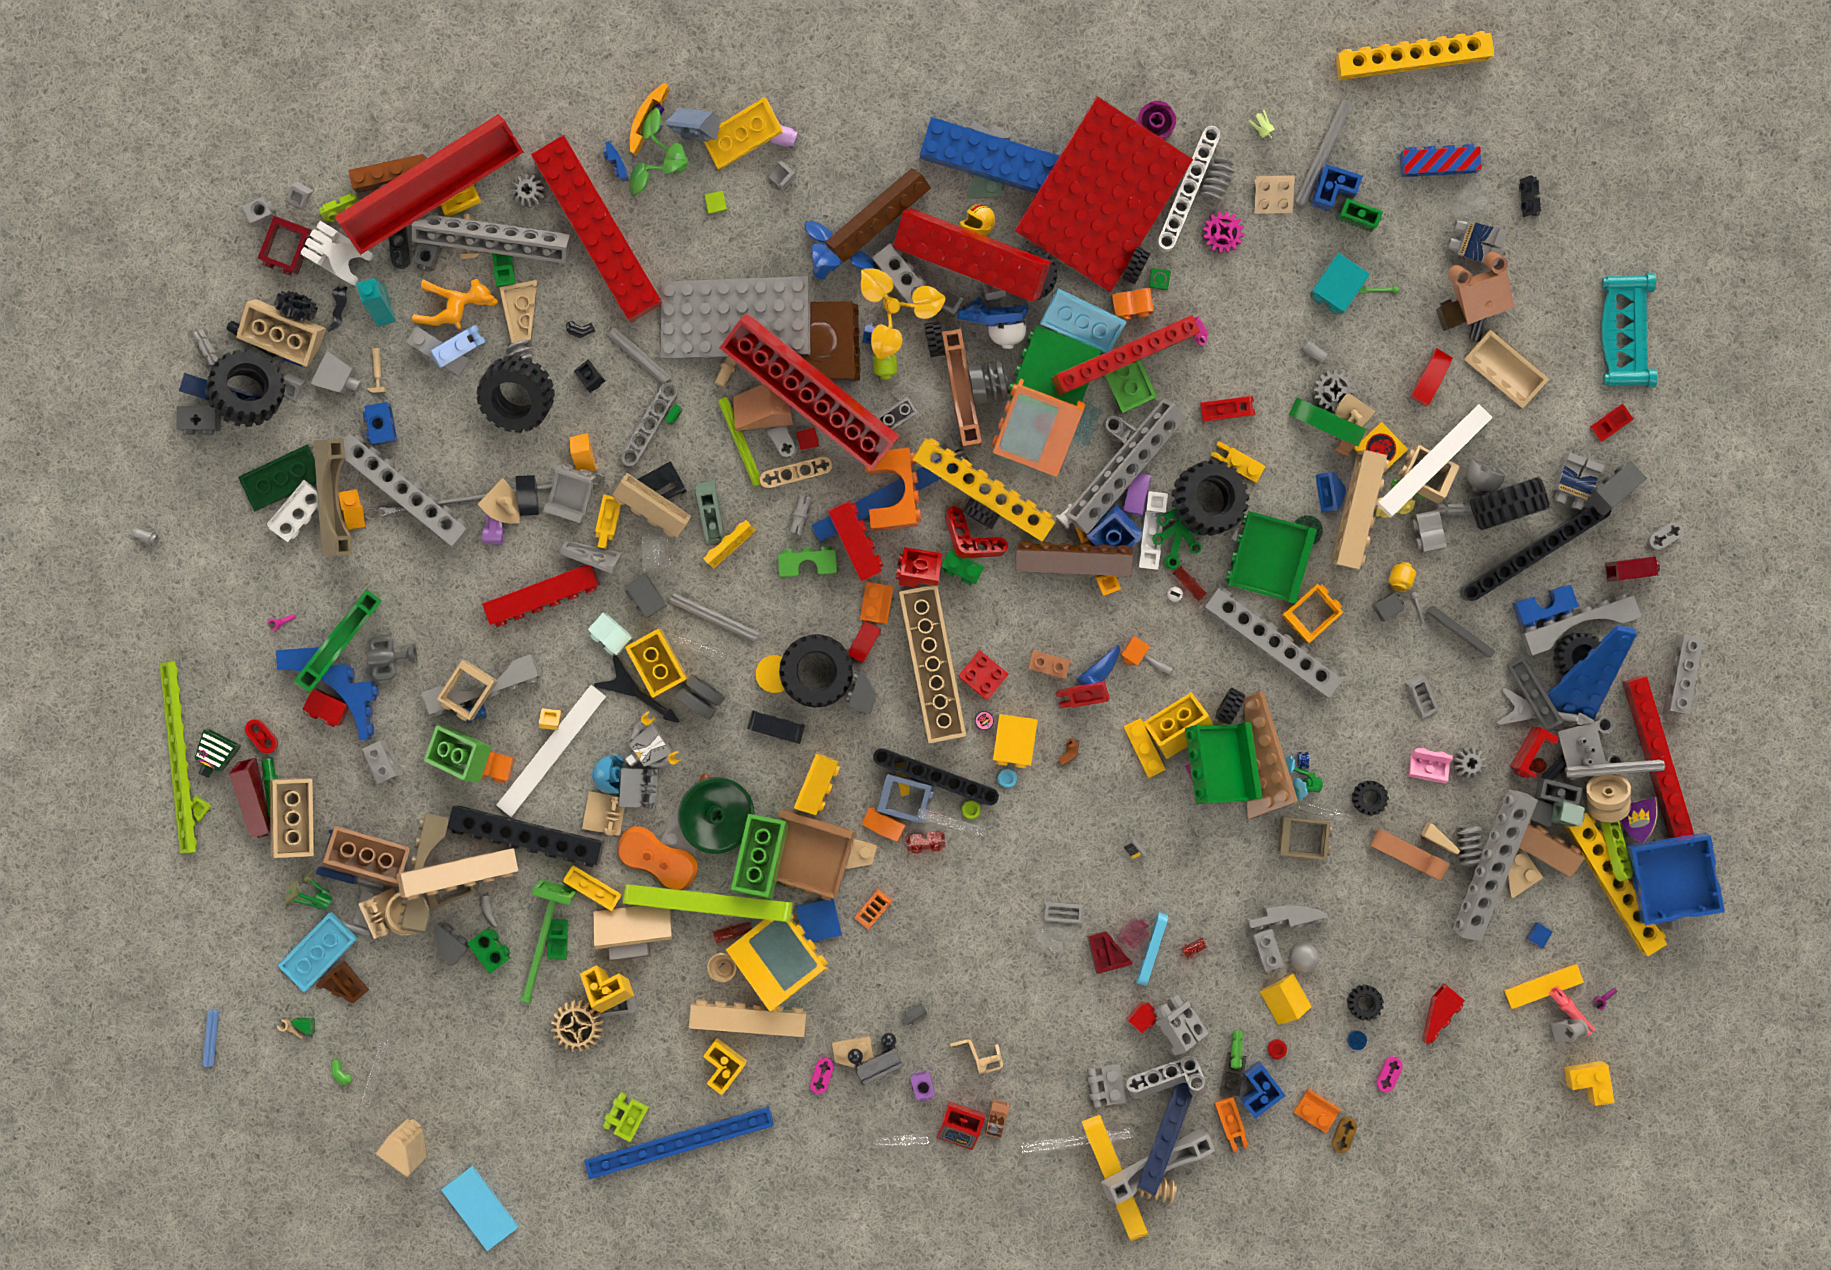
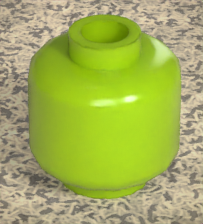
M893 354L883 359L873 356V373L880 376V379H891V375L898 372L896 355Z

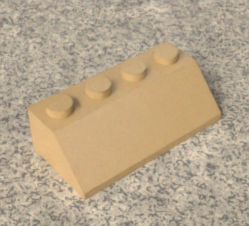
M257 299L246 302L236 338L308 367L321 347L326 328L308 320L301 321L298 319L294 320L292 317L288 318L280 313L281 310H277L276 307Z
M626 473L612 494L618 503L622 505L627 504L635 514L639 516L642 514L647 517V521L653 526L659 525L664 529L663 532L670 537H678L691 517L690 514L628 473Z
M406 1119L388 1136L376 1152V1155L406 1177L427 1157L423 1130L420 1128V1124L413 1119Z

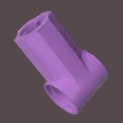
M486 514V525L482 533L483 544L503 545L502 536L505 533L503 522L496 521Z

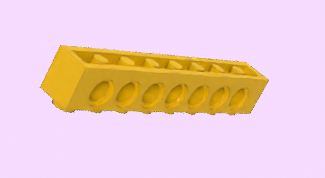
M1479 31L1470 36L1458 34L1454 38L1448 39L1446 36H1441L1433 41L1420 39L1416 43L1411 44L1408 41H1404L1396 46L1383 44L1374 49H1371L1369 46L1362 47L1359 51L1345 49L1336 56L1338 80L1491 60L1494 56L1492 34ZM1467 44H1472L1475 47V51L1469 50ZM1449 46H1452V47L1455 48V50H1456V53H1455V54L1451 53V52L1448 50V47H1449ZM1429 49H1434L1437 52V56H1432ZM1411 51H1414L1418 54L1417 59L1411 57ZM1391 54H1396L1399 57V61H1394L1391 58ZM1372 57H1378L1380 64L1374 63ZM1353 59H1358L1361 62V66L1354 65Z
M924 438L912 460L1043 542L1055 524L1051 513L1046 510L1041 512L1036 508L1037 505L1030 500H1022L1018 492L1013 489L1008 491L1004 488L1005 484L997 479L994 481L989 479L988 473L982 469L975 470L971 467L973 464L964 458L962 460L956 458L955 452L948 448L946 450L939 447L940 443L933 438L929 440ZM933 453H939L942 456L938 462L932 461L930 457ZM955 463L958 469L955 472H949L947 470L948 464ZM967 473L974 476L973 481L965 482L963 480L964 475ZM982 484L990 486V490L986 493L981 492L979 488ZM1004 494L1006 500L1003 503L997 502L995 500L997 495ZM1016 504L1022 506V510L1019 513L1012 511V507ZM1033 514L1037 515L1038 521L1030 523L1028 517Z
M1584 812L1585 818L1582 826L1569 827L1564 825L1575 845L1582 850L1581 853L1641 953L1650 956L1668 945L1665 941L1666 935L1661 928H1657L1656 924L1644 925L1640 921V915L1638 919H1633L1634 912L1639 911L1634 883L1631 879L1619 882L1617 887L1613 886V880L1616 877L1613 873L1608 849L1604 841V834L1594 825L1596 823L1594 817ZM1588 828L1589 836L1584 838L1583 831ZM1598 844L1599 852L1594 854L1593 847ZM1608 861L1609 869L1604 871L1603 864ZM1628 894L1630 899L1624 904L1623 897ZM1649 927V934L1644 936L1643 930Z

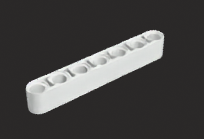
M1215 126L1205 128L1192 156L1193 161L1184 175L1157 240V248L1161 252L1171 251L1178 239L1220 138V131ZM1206 133H1212L1215 139L1212 141L1208 140ZM1198 151H1205L1208 157L1201 158ZM1191 169H1199L1200 175L1194 176L1191 173ZM1187 185L1192 187L1193 193H1186L1183 187ZM1176 204H1184L1185 211H1179L1176 208ZM1169 222H1177L1178 228H1170ZM1164 238L1169 239L1171 246H1163L1161 240Z

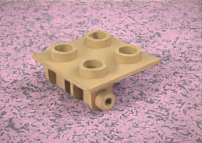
M1295 175L1256 176V180H1254L1255 214L1293 213Z
M589 791L582 829L606 833V835L620 836L625 807H619V796Z
M394 888L358 904L373 939L385 936L391 931L385 923L384 911L389 900L396 895Z

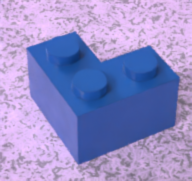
M1326 164L1321 170L1311 206L1329 211L1334 205L1337 194L1353 199L1358 193L1363 175Z
M1260 1061L1244 1071L1255 1088L1240 1100L1254 1119H1256L1286 1095Z

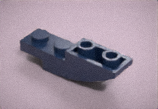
M187 373L183 374L179 392L208 401L210 399L206 397V379ZM228 386L231 393L241 400L255 401L262 398L261 396Z

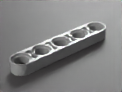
M665 383L661 386L622 453L621 460L625 465L631 467L639 462L677 397L678 390L674 384ZM666 387H673L674 395L666 397L664 389ZM657 403H662L665 406L661 414L654 411ZM651 419L655 422V427L652 430H647L644 424L647 420ZM638 436L645 438V444L641 447L635 444V439ZM632 452L635 454L636 459L633 463L626 462L625 456L627 453Z

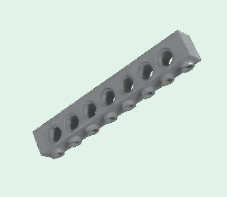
M425 214L412 223V242L566 263L570 251V234Z
M1165 399L1157 405L1064 514L1076 528L1086 534L1094 528L1096 523L1186 419L1174 403Z
M349 433L344 439L345 460L456 549L471 532L466 528L468 524L460 517L455 519L452 516L454 512L445 505L443 508L437 504L439 500L432 494L427 496L423 493L424 488L417 482L412 484L405 472L402 470L396 471L393 468L395 464L389 459L385 458L383 460L380 458L379 455L381 453L373 446L368 448L364 445L366 441L358 434L354 437ZM364 450V455L361 458H357V452ZM378 461V468L372 470V463ZM392 473L393 479L390 482H386V476ZM404 485H407V486H408L407 492L404 493V494H401V493H400L401 487L404 486ZM418 497H422L421 505L415 506V500ZM437 509V515L434 518H430V511ZM447 521H451V522H452L451 528L448 529V530H445V529H444V524H445Z
M1218 588L1214 591L1203 608L1326 698L1331 697L1343 680L1339 677L1340 673L1332 667L1330 670L1324 666L1325 662L1319 657H1311L1308 654L1310 652L1302 645L1298 647L1292 643L1294 641L1293 638L1285 633L1284 635L1280 634L1277 631L1278 627L1271 622L1265 623L1261 620L1263 616L1256 611L1250 612L1246 609L1247 605L1239 599L1235 601L1231 598L1232 594L1225 588L1221 590ZM1225 602L1230 603L1232 606V610L1229 613L1223 611V604ZM1242 613L1247 616V622L1244 625L1238 621V617ZM1256 625H1260L1263 629L1260 636L1254 633ZM1272 636L1278 639L1276 647H1272L1269 644ZM1287 648H1291L1294 652L1293 657L1290 659L1285 656ZM1303 659L1309 662V667L1306 670L1300 667ZM1320 670L1324 673L1322 681L1316 679V673Z
M1508 789L1503 799V804L1496 817L1493 829L1489 834V839L1482 852L1474 877L1468 887V892L1461 905L1458 917L1454 922L1452 930L1462 938L1482 941L1538 801L1527 793Z

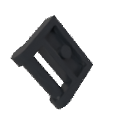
M671 461L637 479L655 492L675 481L677 486L661 495L667 500L679 493L684 494L687 492Z

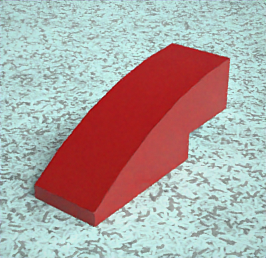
M1436 348L1409 398L1425 407L1428 406L1436 394L1453 357Z

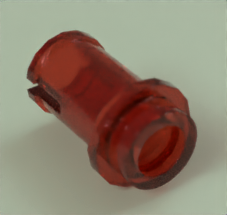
M1536 758L1530 764L1529 770L1543 773L1547 764L1544 759Z
M1201 937L1188 945L1184 944V947L1181 949L1186 958H1193V955L1207 949V945H1205L1206 943Z

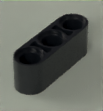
M752 710L747 729L800 744L806 725Z

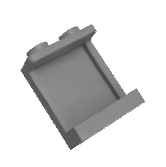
M568 464L558 465L554 471L556 475L549 501L545 504L544 512L581 523L587 512L596 476L591 475V472L587 470H575L573 466Z

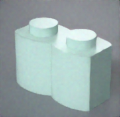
M604 612L588 629L591 632L589 636L597 643L601 641L605 645L604 649L611 655L614 653L619 655L634 638Z

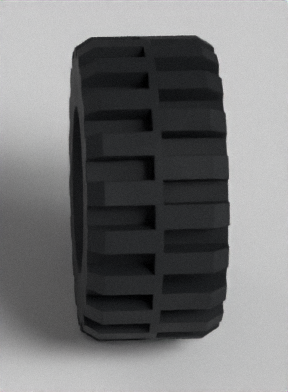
M245 349L244 352L234 350L232 355L228 352L223 355L222 359L219 358L215 362L206 383V397L210 398L208 402L210 407L216 408L214 412L217 416H224L223 420L228 423L229 421L235 422V426L245 424V427H252L253 423L257 426L261 425L264 420L268 421L272 418L273 414H276L284 397L285 384L283 383V374H278L280 368L277 364H272V359L262 357L263 353L258 351L254 354L251 353V350ZM243 375L251 377L261 385L264 395L255 401L241 400L231 393L227 382L234 376Z
M510 355L504 356L503 359L499 358L487 368L479 381L476 391L478 395L476 398L477 403L481 405L479 409L482 414L485 413L487 415L486 419L489 422H494V426L497 428H505L504 431L511 432V430H515V433H522L523 429L528 432L533 427H538L553 405V398L555 396V390L552 389L554 386L553 381L548 379V372L546 370L543 371L540 364L532 363L530 358L522 359V356L515 355L514 358ZM511 382L522 386L529 393L532 404L519 406L509 402L503 396L500 384Z
M1217 460L1199 462L1183 471L1179 475L1180 478L1174 483L1176 489L1172 490L1171 494L1172 497H1175V500L1172 501V507H1176L1177 510L1174 514L1176 518L1180 517L1182 519L1180 523L1183 526H1189L1188 530L1192 533L1198 531V535L1202 536L1207 534L1209 536L1217 535L1234 528L1244 518L1243 513L1248 509L1246 501L1249 500V494H1246L1248 489L1247 483L1243 484L1242 479L1244 477L1242 474H1237V469L1233 466L1227 467L1228 463L1224 461L1219 463ZM1202 481L1212 482L1221 490L1224 504L1220 514L1210 515L1198 504L1197 488Z
M1536 477L1470 500V506L1477 527L1480 530H1484L1549 509L1550 502L1542 479Z
M821 634L807 635L797 639L786 649L780 662L779 675L783 688L794 701L813 708L826 707L834 704L846 694L853 677V664L848 651L840 642L832 637ZM811 653L826 655L834 666L833 679L827 686L821 689L808 688L801 682L798 676L799 663L806 655Z

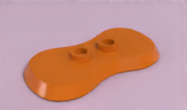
M640 826L630 827L623 833L618 842L617 855L623 864L633 869L649 872L667 889L686 890L693 883L697 875L698 864L691 853L683 849L664 845L647 828Z

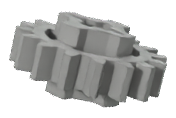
M1333 370L1332 374L1330 371H1326L1325 376L1321 374L1319 376L1321 381H1315L1314 383L1318 387L1313 389V392L1317 393L1313 398L1320 400L1317 405L1324 404V410L1331 407V412H1334L1339 405L1338 401L1341 395H1346L1347 392L1350 394L1356 392V390L1351 389L1355 383H1349L1348 381L1351 377L1347 376L1345 378L1344 371L1338 374L1337 370ZM1330 379V384L1323 386L1324 382ZM1334 386L1335 390H1338V393H1336L1335 395L1332 391H1330V389H1332ZM1323 395H1326L1329 398V402L1323 397Z

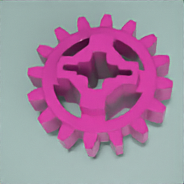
M1219 211L1217 212V217L1211 215V221L1206 220L1204 223L1208 227L1202 229L1206 233L1202 238L1208 239L1206 246H1213L1211 251L1217 248L1219 254L1223 250L1229 253L1230 248L1236 250V244L1240 245L1242 243L1239 238H1243L1245 235L1240 232L1244 229V226H1239L1241 219L1235 220V214L1230 217L1228 216V211L1224 215ZM1221 220L1228 221L1230 223H1223ZM1212 225L1215 229V234L1213 236H1211ZM1234 229L1236 231L1235 239H1233L1234 237L1232 236V231ZM1221 230H1227L1226 235H1220ZM1221 241L1224 242L1226 245L1218 244L1217 242Z

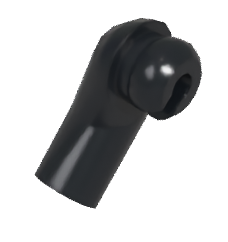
M574 321L566 323V331L578 338L595 332L592 323L583 327L575 324Z

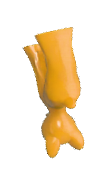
M423 279L421 289L448 299L446 309L433 317L414 314L412 321L415 324L436 327L442 324H454L458 329H461L460 322L466 304L495 306L499 301L494 296H491L490 290L482 285L478 279L471 280V288L467 293L447 290Z

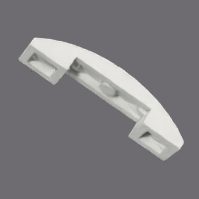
M1148 492L1139 568L1158 570L1161 544L1155 545L1152 542V537L1163 530V526H1159L1156 519L1159 515H1165L1167 493ZM1164 517L1159 519L1161 524L1164 523ZM1156 536L1155 541L1160 543L1161 537Z

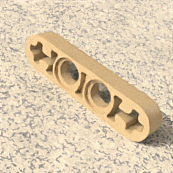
M819 457L768 470L760 475L759 483L763 488L770 489L825 475L832 469V462L828 457ZM824 460V463L829 464V466L826 467V471H823L822 468L816 469L817 473L814 474V467L811 463L814 462V466H818L821 464V461ZM802 465H807L810 468L809 475L804 476L800 473ZM783 470H789L792 473L790 480L782 479L781 473ZM774 472H778V479L781 483H777V479L772 480L771 485L763 482L765 475L775 477Z

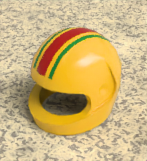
M974 205L967 210L968 217L966 220L960 221L959 226L987 237L995 226V214L986 205Z

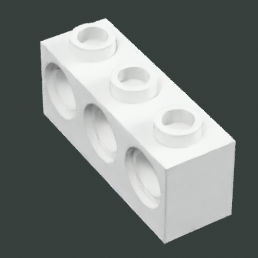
M303 480L267 523L269 529L287 542L290 539H294L299 534V528L310 521L312 518L311 514L315 509L319 510L317 489ZM308 494L315 495L311 501H306L305 497ZM295 509H302L300 515H293ZM288 523L290 527L287 530H281V525Z

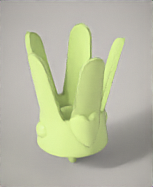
M1263 109L1265 118L1262 113L1256 114L1261 127L1251 120H1248V122L1259 131V135L1262 138L1269 135L1272 139L1270 133L1274 128L1269 123L1266 112Z

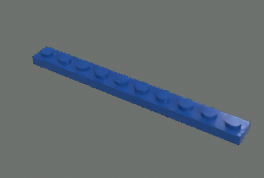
M767 1106L588 1158L584 1162L590 1180L774 1126L770 1107Z

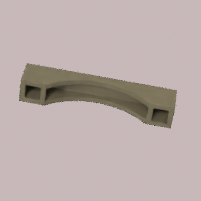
M344 439L313 440L322 556L352 555L351 535L346 528L341 514L338 493L339 476L345 459Z
M426 813L425 817L420 819L418 829L422 830L421 836L416 837L414 846L418 850L416 856H412L410 867H414L413 870L423 868L430 852L444 840L449 818ZM419 894V898L412 900L403 897L402 905L406 906L404 913L400 912L398 924H401L400 930L424 934L429 911L424 903L422 894Z

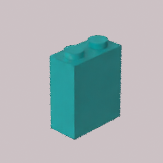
M1338 252L1310 294L1313 295L1312 299L1317 303L1322 304L1323 302L1329 306L1328 310L1333 314L1337 315L1339 313L1342 315L1370 273Z

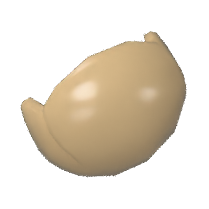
M719 953L710 958L707 964V971L713 980L725 983L732 980L736 975L737 965L729 954Z

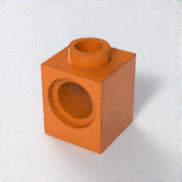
M1132 636L1126 648L1120 654L1124 657L1122 661L1129 666L1133 664L1138 666L1150 646L1136 636Z

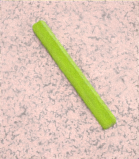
M727 397L718 400L719 406L754 487L760 486V474L742 431L735 430L734 412Z

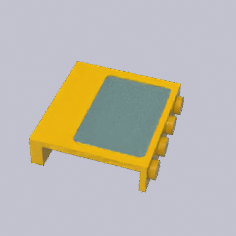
M793 914L791 922L764 919L726 949L768 1010L774 1013L780 1009V1004L821 972L829 970L826 966L828 964L826 959L816 953L815 949L817 947L811 939L807 940L804 936L805 930L800 924L796 925L792 920L795 918Z

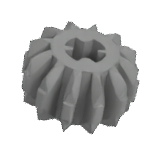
M525 174L524 180L518 177L517 180L520 183H513V187L516 188V190L512 191V194L516 196L515 201H521L522 207H525L528 203V206L532 208L533 201L539 205L540 202L537 198L544 199V195L541 194V192L545 191V188L541 186L542 181H536V176L534 175L529 179V176ZM530 187L532 192L529 191L530 194L527 195L524 191H527L526 188Z
M1464 747L1463 753L1457 751V755L1460 758H1453V761L1458 762L1453 768L1459 769L1457 774L1459 776L1464 774L1465 779H1469L1470 776L1472 779H1476L1477 774H1483L1480 768L1487 767L1482 764L1483 761H1486V757H1480L1483 752L1480 750L1476 752L1475 747H1471L1470 750ZM1469 760L1474 761V763H1472L1471 766H1467L1466 764L1469 762Z

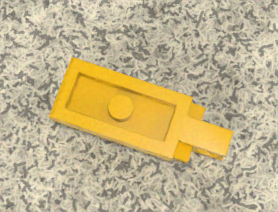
M603 494L595 537L599 538L597 547L602 549L607 548L608 540L613 541L622 504L615 500L614 496Z

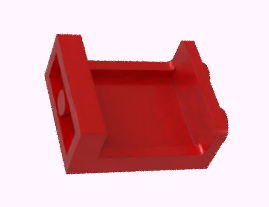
M1532 727L1509 766L1514 769L1513 773L1522 778H1536L1537 774L1529 770L1530 764L1543 742L1556 744L1559 737L1543 728Z

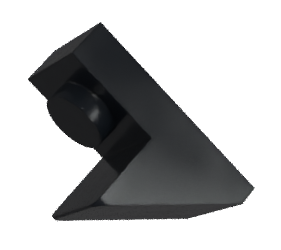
M589 359L574 370L589 393L598 389L606 381Z

